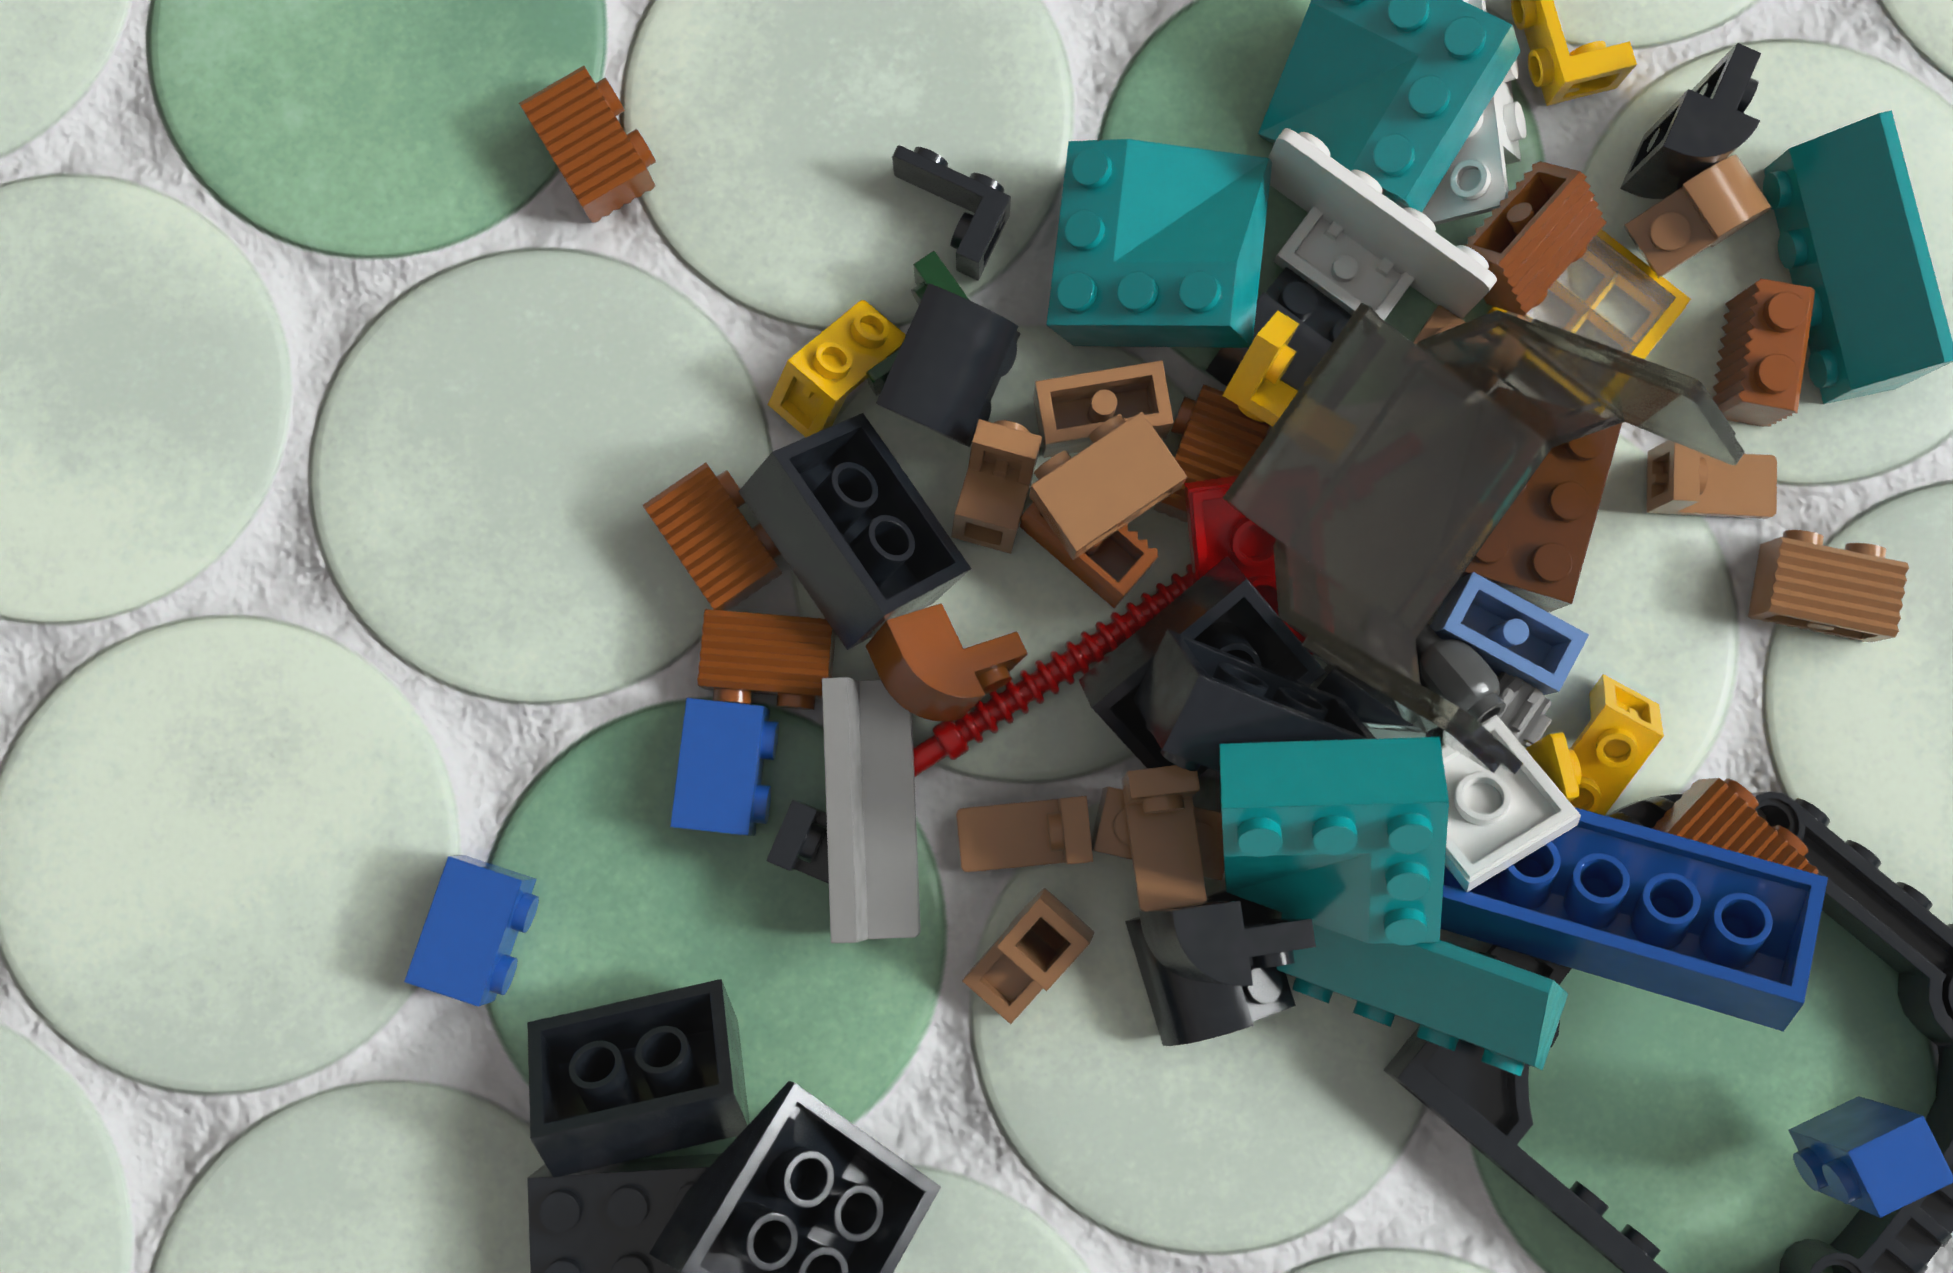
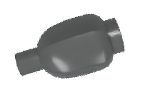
M1422 622L1410 630L1406 639L1421 655L1419 664L1421 679L1432 697L1449 716L1458 721H1468L1473 728L1494 715L1500 716L1506 707L1504 701L1499 697L1500 682L1493 670L1476 651L1461 640L1441 639L1427 622Z

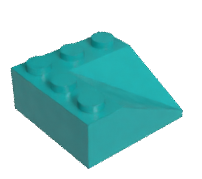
M1311 0L1258 134L1261 138L1272 144L1275 143L1285 128L1291 129L1298 134L1300 132L1312 134L1327 146L1331 158L1349 171L1356 169L1373 177L1382 187L1383 195L1403 209L1410 207L1422 212L1521 52L1513 25L1462 0Z
M1133 139L1068 141L1046 326L1073 346L1249 348L1253 342L1272 161L1266 157Z
M1440 737L1219 744L1223 851L1227 893L1299 919H1312V923L1368 944L1394 943L1407 946L1417 943L1440 942L1449 798Z

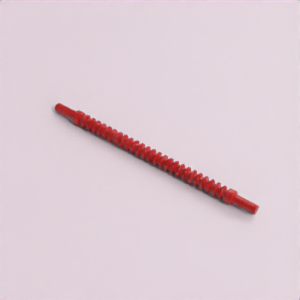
M1406 432L1360 463L1348 461L1334 471L1335 479L1330 480L1327 477H1323L1320 480L1321 488L1318 490L1320 519L1328 521L1331 518L1330 510L1333 508L1343 511L1346 508L1345 501L1348 499L1352 502H1358L1371 493V484L1421 453L1422 448L1416 437L1411 432ZM1189 563L1186 566L1187 574L1181 577L1177 573H1173L1171 575L1172 583L1169 586L1158 583L1155 595L1150 596L1146 592L1142 593L1140 596L1142 602L1139 605L1135 606L1133 603L1128 602L1125 606L1127 611L1125 614L1120 616L1117 612H1112L1110 615L1111 623L1104 625L1100 621L1097 622L1095 625L1097 631L1094 634L1089 635V633L1083 631L1080 634L1082 640L1080 643L1075 645L1073 642L1067 641L1064 653L1059 654L1057 651H1052L1049 663L1044 664L1040 660L1036 661V670L1033 673L1029 674L1027 671L1022 670L1019 682L1014 684L1010 681L1005 685L1006 689L1001 693H998L996 690L990 692L991 699L988 702L983 703L980 700L975 705V709L967 713L962 719L955 722H941L934 726L932 729L934 735L913 748L914 776H918L947 756L951 760H956L969 751L968 743L972 740L982 743V734L985 731L990 730L993 734H996L999 730L997 724L1000 721L1005 720L1008 724H1011L1014 721L1012 714L1019 710L1023 714H1027L1030 702L1035 700L1038 704H1043V694L1051 691L1054 695L1058 694L1060 691L1058 685L1061 682L1066 681L1069 685L1074 684L1075 679L1073 675L1080 671L1085 675L1090 671L1089 665L1096 662L1098 664L1101 662L1106 653L1114 651L1194 584L1192 564Z

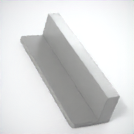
M849 677L822 678L831 943H857L867 939L917 937L921 930L912 713L893 699L881 680L857 681Z

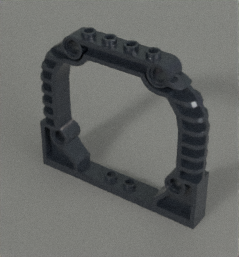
M1752 793L1759 803L1755 810L1761 809L1764 812L1769 826L1780 825L1795 834L1808 848V853L1804 856L1807 858L1808 863L1817 868L1818 875L1828 877L1822 911L1899 973L1897 994L1904 1014L1917 1030L1937 1045L1939 1056L1936 1099L1925 1120L1953 1174V924L1946 925L1929 911L1933 906L1932 902L1920 891L1903 882L1895 883L1878 869L1881 861L1874 853L1852 840L1845 842L1827 827L1830 819L1813 804L1799 798L1793 800L1783 793ZM1669 794L1639 800L1621 807L1607 816L1653 828L1656 822L1664 817L1665 813L1673 807L1674 803L1683 794ZM1492 945L1487 953L1479 952V954L1552 979L1558 985L1561 984L1572 969L1496 945ZM1560 1020L1551 1047L1554 1045L1559 1035ZM1419 1027L1415 1030L1383 1071L1622 1273H1668L1654 1261L1661 1250L1629 1224H1626L1621 1232L1618 1231L1602 1217L1609 1207L1599 1197L1578 1181H1575L1570 1189L1567 1188L1517 1145L1533 1125L1529 1102V1065L1525 1064L1520 1077L1481 1062L1484 1048L1459 1039L1456 1050L1452 1051L1416 1037ZM1953 1183L1881 1218L1860 1209L1831 1244L1815 1239H1804L1795 1242L1785 1251L1780 1261L1779 1273H1821L1829 1266H1832L1833 1273H1925L1931 1258L1940 1247H1945L1952 1238Z

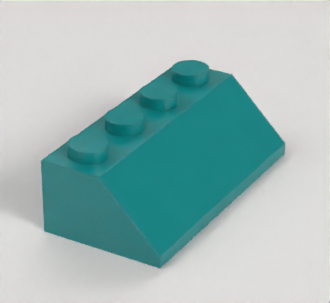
M1892 110L1875 114L1791 147L1764 169L1763 195L1775 213L1780 233L1778 239L1779 258L1783 266L1789 269L1793 284L1812 287L1815 290L1808 338L1810 350L1808 371L1811 381L1820 389L1823 404L1895 390L1952 363L1953 341Z
M1282 913V919H1299ZM1313 923L1316 947L1293 950L1295 963L1277 966V970L1295 977L1292 990L1328 1004L1333 992L1357 1001L1353 1010L1354 1014L1389 1027L1392 1026L1395 1015L1420 1024L1416 1037L1452 1051L1456 1050L1459 1039L1485 1049L1481 1062L1520 1077L1525 1064L1543 1071L1568 993L1552 979L1442 940L1440 942L1417 943L1407 946L1394 943L1368 944Z

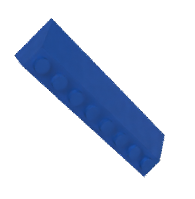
M1576 807L1574 808L1581 815L1577 826L1468 892L1463 889L1445 866L1440 929L1783 1032L1805 1002L1828 877Z

